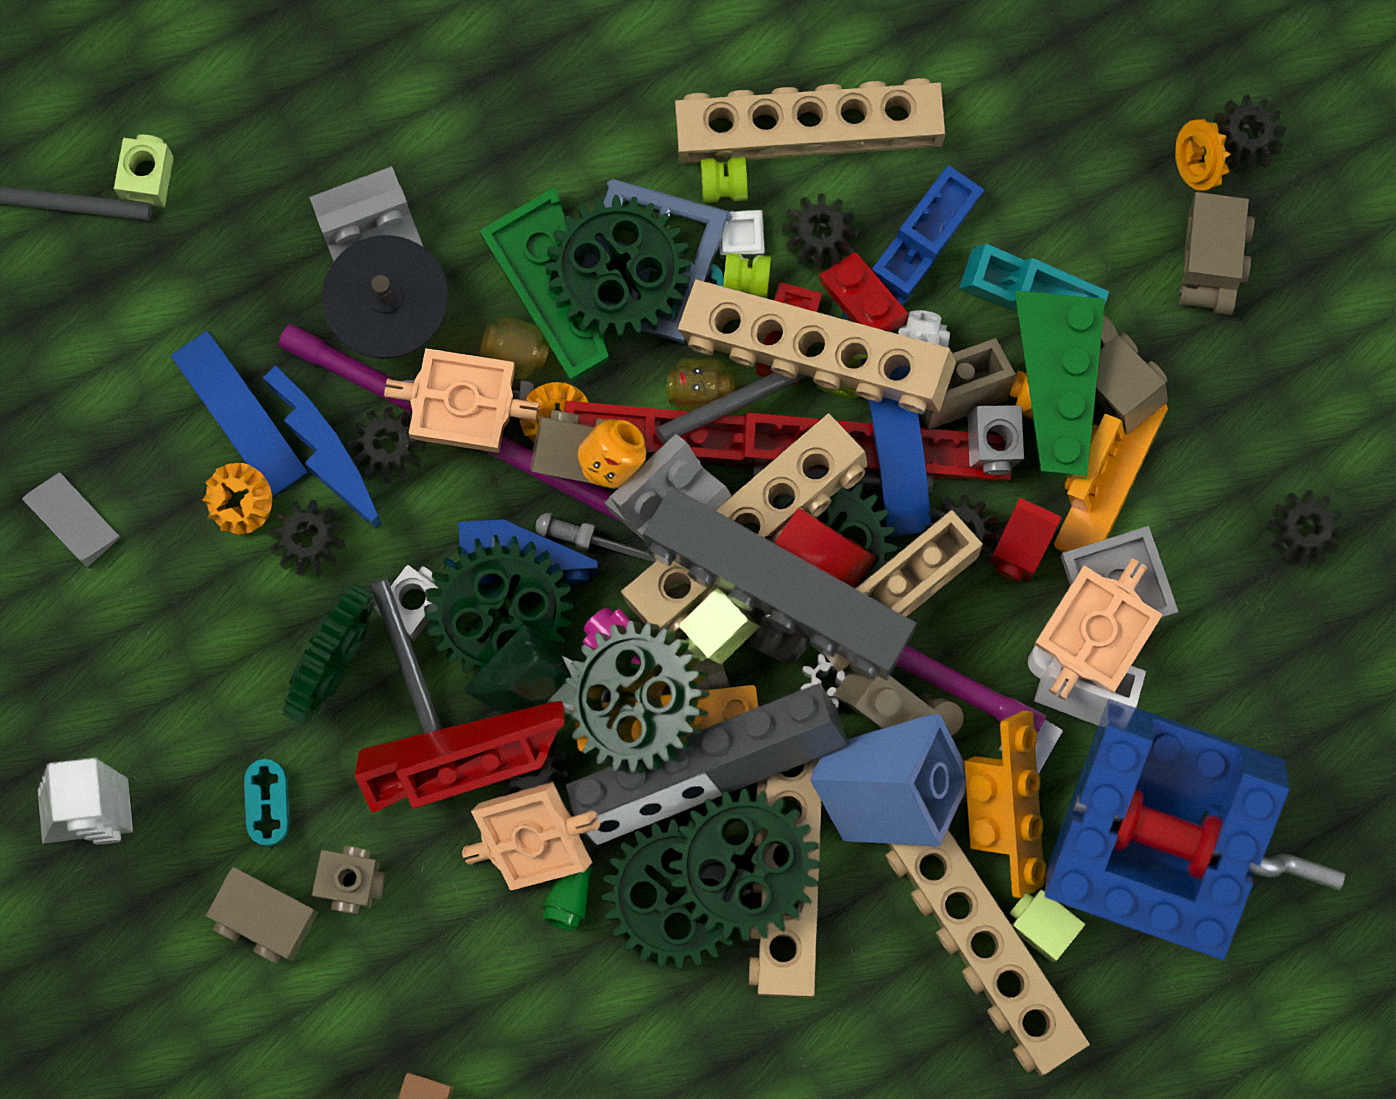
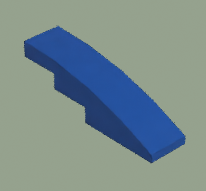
M947 165L901 226L896 238L872 268L874 274L902 306L906 304L985 190L949 165ZM843 311L842 316L851 321Z
M274 365L263 379L268 388L293 409L284 421L289 430L314 451V454L305 462L309 471L374 529H377L382 524L358 469L337 434L310 399Z

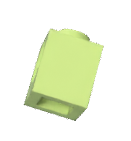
M137 135L136 139L123 138L114 190L120 200L151 203L153 206L165 207L174 156L162 139L151 135ZM141 162H155V167L150 174L146 176L134 174L136 167Z
M719 587L678 626L687 634L688 638L686 641L690 643L688 649L694 655H699L701 661L709 658L722 664L760 625L745 609L739 607L728 598L730 593Z
M1042 889L1034 897L1026 893L1009 913L1015 918L1011 926L1019 937L1053 963L1058 960L1085 924L1058 902L1045 898V891Z

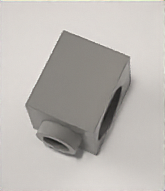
M976 406L967 415L970 468H983L984 474L1001 475L1010 473L1011 468H1014L1024 460L1021 406ZM987 432H996L1002 436L1005 442L1004 451H996L988 445L986 439Z

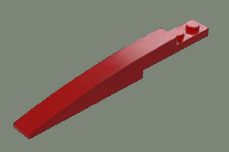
M565 401L564 412L579 415L578 424L595 427L596 420L599 418L604 420H625L635 425L644 437L646 456H649L648 459L664 445L658 439L655 428L690 412ZM747 413L745 416L725 415L680 437L688 443L700 464L754 468V465L768 466L821 419ZM837 421L865 451L868 465L864 468L866 472L879 473L872 423ZM920 428L926 475L937 479L1011 480V472L1001 475L984 474L983 468H970L968 432ZM987 434L988 445L996 451H1004L1005 442L1002 436ZM813 465L809 468L829 470L824 465Z

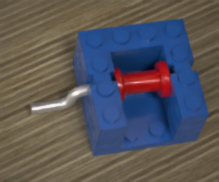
M1108 698L1047 864L1044 897L1224 960L1253 885L1252 873L1265 877H1276L1282 873H1289L1338 891L1343 885L1345 873L1288 854H1276L1271 856V858L1264 857L1289 791L1284 759ZM1205 810H1206L1207 813H1208V815H1207V817H1205V819L1203 820L1202 824L1200 825L1201 820H1202V817H1203L1204 812H1205Z

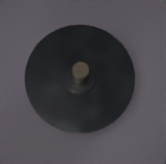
M379 235L354 243L335 259L324 281L322 304L330 328L347 347L369 357L395 358L416 351L425 345L438 331L448 307V287L441 266L424 247L404 237Z

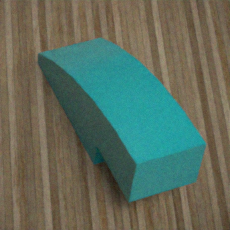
M986 243L972 248L959 286L961 291L1013 311H1017L1014 296L1015 290L1105 299V303L1109 291L1039 260L1034 258L1023 260Z

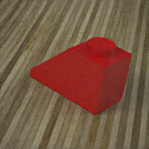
M1019 498L989 561L997 566L995 571L1015 582H1020L1022 578L1030 581L1062 517Z

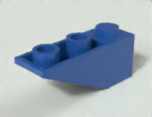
M504 519L458 522L459 544L469 554L475 551L474 539L476 538L486 548L491 546L493 535L498 536L501 546H507L511 537L516 536L519 549L521 550L530 541L535 544L536 556L547 550L552 559L550 566L559 563L564 574L562 579H567L569 584L587 583L590 581L589 576L599 575L596 560ZM493 573L482 576L479 583L490 585L495 583L500 576ZM513 575L511 580H515L520 575Z

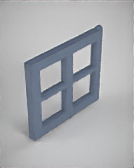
M616 179L609 180L607 182L609 189L604 200L606 208L612 207L614 195L619 196L621 207L624 201L630 202L633 197H637V205L646 207L650 203L654 204V210L659 211L657 218L667 213L669 219L672 214L707 224L693 263L691 262L690 271L680 274L689 279V287L684 289L682 294L683 303L681 306H678L674 320H668L657 315L658 330L656 331L652 330L646 323L641 324V331L686 344L685 338L678 330L679 323L695 279L707 282L727 221L732 219V215L729 211ZM601 235L596 236V241L607 251L610 259H613L605 239ZM616 241L622 246H629V244ZM586 253L581 267H595L599 263V259L594 254ZM645 267L637 273V276L642 281L648 283L651 271L658 273L659 271L652 267ZM632 288L631 296L634 300H640V294ZM600 299V300L602 301V303H604V304H606V305H616V304H617V303H614V302H610V301H607V300Z

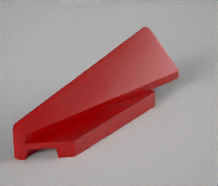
M563 701L547 703L363 748L358 753L354 776L371 812L374 813L405 797H408L414 809L542 768L548 756L550 745L559 728L562 729L564 725Z

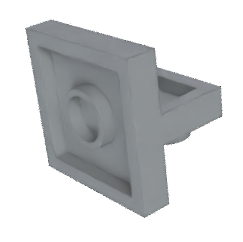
M392 166L309 197L333 261L354 243L379 235L404 237L423 247L406 198Z
M675 434L604 503L614 516L643 539L644 530L671 486L715 511L731 497V494L724 484L701 466L688 443Z
M1149 526L1061 554L1070 586L1083 566L1104 578L1118 581L1129 564L1130 559H1135L1139 563L1130 575V578L1134 576L1141 564L1148 568L1134 589L1140 599L1163 614L1160 619L1176 615L1179 612Z

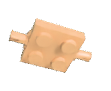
M425 348L421 371L415 378L414 383L387 379V387H385L384 394L385 398L411 401L413 414L409 429L410 439L496 453L500 452L503 431L510 417L537 421L540 402L513 399L511 388L515 373L514 362Z
M1130 559L1129 564L1118 581L1104 578L1086 566L1082 567L1034 643L1036 647L1054 657L1060 666L1063 667L1054 684L1049 689L1053 695H1056L1064 681H1067L1058 698L1066 701L1067 696L1079 678L1092 681L1111 694L1116 691L1163 615L1145 604L1134 591L1145 571L1148 570L1144 564H1141L1134 576L1130 578V575L1139 563L1135 559Z
M553 782L481 802L471 811L481 831L482 842L464 846L462 851L463 858L468 857L465 862L469 865L490 859L501 871L510 891L585 871L592 863L579 834L598 830L600 827L599 817L595 818L597 813L592 810L584 814L570 816Z

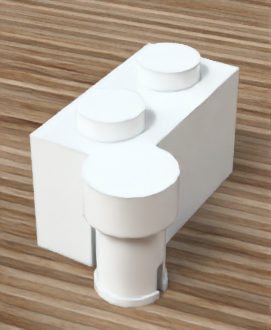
M1036 646L1028 657L1030 671L1040 678L1034 699L1035 702L1095 725L1100 723L1108 698L1135 708L1137 706L1146 674L1144 670L1130 666L1113 694L1092 681L1079 678L1065 701L1058 698L1067 681H1064L1056 695L1049 691L1063 667L1060 666L1054 657Z

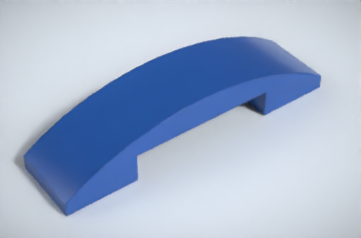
M205 331L170 355L246 464L253 466L264 475L271 488L272 499L308 475V472L208 331Z
M861 359L862 366L865 364L867 359ZM909 366L896 367L891 372L889 379L894 381L904 379L910 372ZM883 397L881 402L867 400V404L870 407L882 491L880 493L882 510L890 511V514L884 519V526L897 528L895 533L887 537L925 532L931 527V517L918 413L901 408L898 405L899 401Z

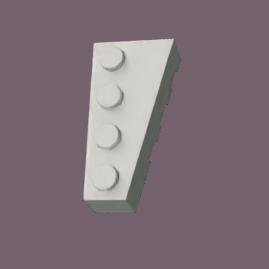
M96 758L47 765L45 776L42 777V782H40V787L38 788L42 844L77 839L93 840V844H110L120 842L121 834L133 833L128 778Z

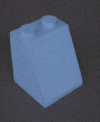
M930 714L847 739L848 746L821 756L818 764L813 769L810 781L843 841L924 846L941 845L965 793L966 778L964 761L940 714Z

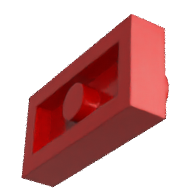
M856 252L819 275L822 287L852 322L888 332H893L907 323L908 312Z

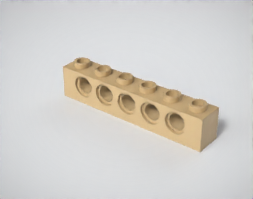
M916 78L907 80L903 85L886 86L884 82L872 81L861 84L860 88L842 89L840 85L827 84L817 87L816 91L798 92V89L793 87H782L773 90L772 94L754 95V92L749 90L733 91L728 94V97L710 98V95L705 93L689 94L684 97V100H675L679 164L701 163V159L714 158L718 162L728 161L731 157L745 156V160L942 147L945 126L941 83H930L928 79ZM899 106L905 109L909 116L905 120L894 121L887 116L885 111L890 107ZM855 109L860 111L865 119L858 124H850L842 118L841 114L846 110ZM812 112L820 118L821 122L816 126L806 127L797 118L802 113ZM768 115L774 118L777 124L772 129L762 130L756 127L753 121L758 116ZM717 118H725L732 123L733 127L727 132L718 133L713 131L709 124Z
M695 279L678 326V330L687 341L688 347L696 352L713 355L714 350L730 354L729 358L749 367H754L756 362L770 365L773 372L788 378H797L798 374L813 377L814 383L831 390H839L840 385L856 389L855 393L858 396L870 401L881 402L882 398L885 397L899 401L898 405L901 408L918 414H924L925 409L940 412L956 365V360L950 348L697 279ZM734 319L741 320L740 326L736 331L730 334L722 333L723 327L727 322ZM773 331L783 332L781 339L776 344H763L765 337ZM813 343H825V347L819 355L815 357L805 356L807 348ZM857 354L868 355L863 366L856 369L847 367L849 360ZM903 365L911 367L909 374L904 379L899 381L889 379L891 372L896 367Z
M828 413L716 511L742 526L748 523L758 525L760 527L758 535L774 543L798 507H801L814 517H818L828 508L831 503L830 498L842 487L849 489L860 481L866 472L864 468L868 466L865 451ZM813 465H824L829 469L828 473L821 479H810L805 475L806 471ZM780 494H789L795 498L792 505L786 509H776L771 506V503ZM657 560L624 588L621 593L627 605L645 624L648 622L659 625V632L663 628L675 631V638L684 633L678 625L719 586L714 584L712 588L704 587L687 575L689 569L674 561L671 566H668ZM683 582L691 586L689 593L681 599H673L668 596L669 589L676 583Z
M821 757L803 763V770L796 777H785L778 773L757 782V797L761 791H765L768 797V806L771 807L779 798L793 800L800 806L801 817L794 826L810 825L812 830L803 840L804 842L812 841L818 843L819 848L808 854L809 859L819 861L821 799L814 789L810 778L814 767L818 764ZM767 829L760 830L755 841V847H759L768 835ZM775 844L766 851L765 862L768 867L780 868L774 862L773 853L782 844ZM819 868L809 870L808 876L818 881ZM753 885V893H762V906L766 900V891L761 885ZM805 887L804 893L813 902L811 905L798 902L797 910L801 916L799 920L790 915L783 917L786 927L784 932L772 923L768 925V938L763 939L757 928L752 929L751 939H760L759 958L750 957L749 985H758L757 996L814 997L818 887ZM777 937L791 939L796 947L794 958L788 962L776 961L770 954V943Z
M948 830L940 846L887 844L890 852L885 854V857L899 878L905 874L908 876L916 889L910 893L915 904L925 917L930 913L933 914L941 927L936 932L940 942L950 955L958 952L967 968L961 971L965 980L975 994L981 991L984 992L993 1006L987 1010L990 1018L1002 1034L1009 1030L1019 1045L1013 1049V1052L1028 1073L1035 1070L1038 1076H1043L1090 1045ZM926 856L939 858L944 865L943 877L939 880L926 879L920 872L919 865L921 859ZM958 894L967 899L970 911L966 918L954 919L948 915L945 909V902L948 896ZM986 933L994 940L995 951L990 958H980L973 953L971 940L975 934ZM1002 972H1012L1019 978L1021 989L1017 996L1008 998L998 991L997 978ZM1028 1011H1038L1046 1019V1030L1040 1037L1028 1035L1023 1028V1018Z

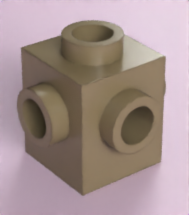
M343 846L342 854L321 850L312 896L317 899L332 901L331 910L358 915L359 907L371 909L373 899H381L385 872H379V862L369 859L371 852L369 850L350 846ZM356 874L357 880L355 884L351 887H346L345 880L347 876Z

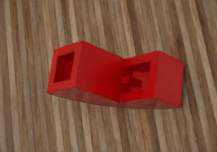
M801 507L797 508L774 542L779 547L855 589L878 558L850 538H845Z

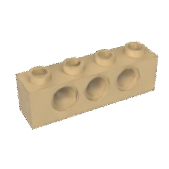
M951 510L857 587L856 590L907 617L974 562L979 556L982 543L956 513ZM838 653L834 657L825 655L839 672L852 663L851 660Z

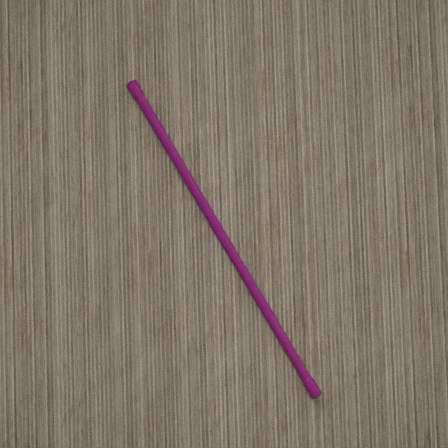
M292 323L288 324L282 332L278 347L311 364L319 365L413 414L411 401L385 398L387 379H395L329 346L323 339ZM502 436L499 453L485 451L621 522L609 511L604 503L613 494L605 488L592 483L532 472L529 469L533 451ZM909 646L906 647L896 666L994 716L1000 723L1002 720L1023 710L1032 711L1034 728L1038 734L1047 715L1011 697H1005Z

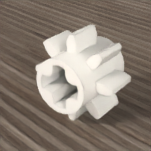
M922 310L909 312L907 323L897 328L894 332L895 334L947 348L949 346L950 332L947 331V325L941 324V316L933 312Z
M821 653L818 655V666L815 670L809 666L803 667L802 672L805 676L811 678V682L804 684L800 690L818 683L821 684V681L816 677L819 675L825 678L829 672L836 675L835 684L840 686L850 671L844 672L842 670L839 672L831 662H826L825 657ZM830 687L826 693L838 709V699L833 695L837 688Z

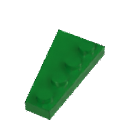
M555 186L479 230L568 380L572 383L608 362L609 356L604 340L599 337V326L594 324L584 333L582 331L583 318L581 316L572 322L567 321L570 305L558 309L555 306V300L562 292H549L548 282L557 277L547 275L545 265L557 261L547 256V248L549 246H560L554 240L553 233L555 230L568 233L564 224L565 216ZM576 258L575 261L580 266L578 258Z
M1015 290L1014 296L1041 475L1087 479L1105 299Z

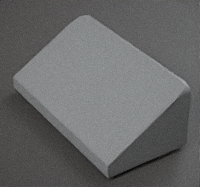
M60 472L28 492L22 498L86 567H89L120 538Z

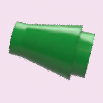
M588 866L585 871L560 877L556 880L541 906L544 910L542 920L545 923L559 929L577 931L579 922L585 921L589 878L592 872L591 866Z

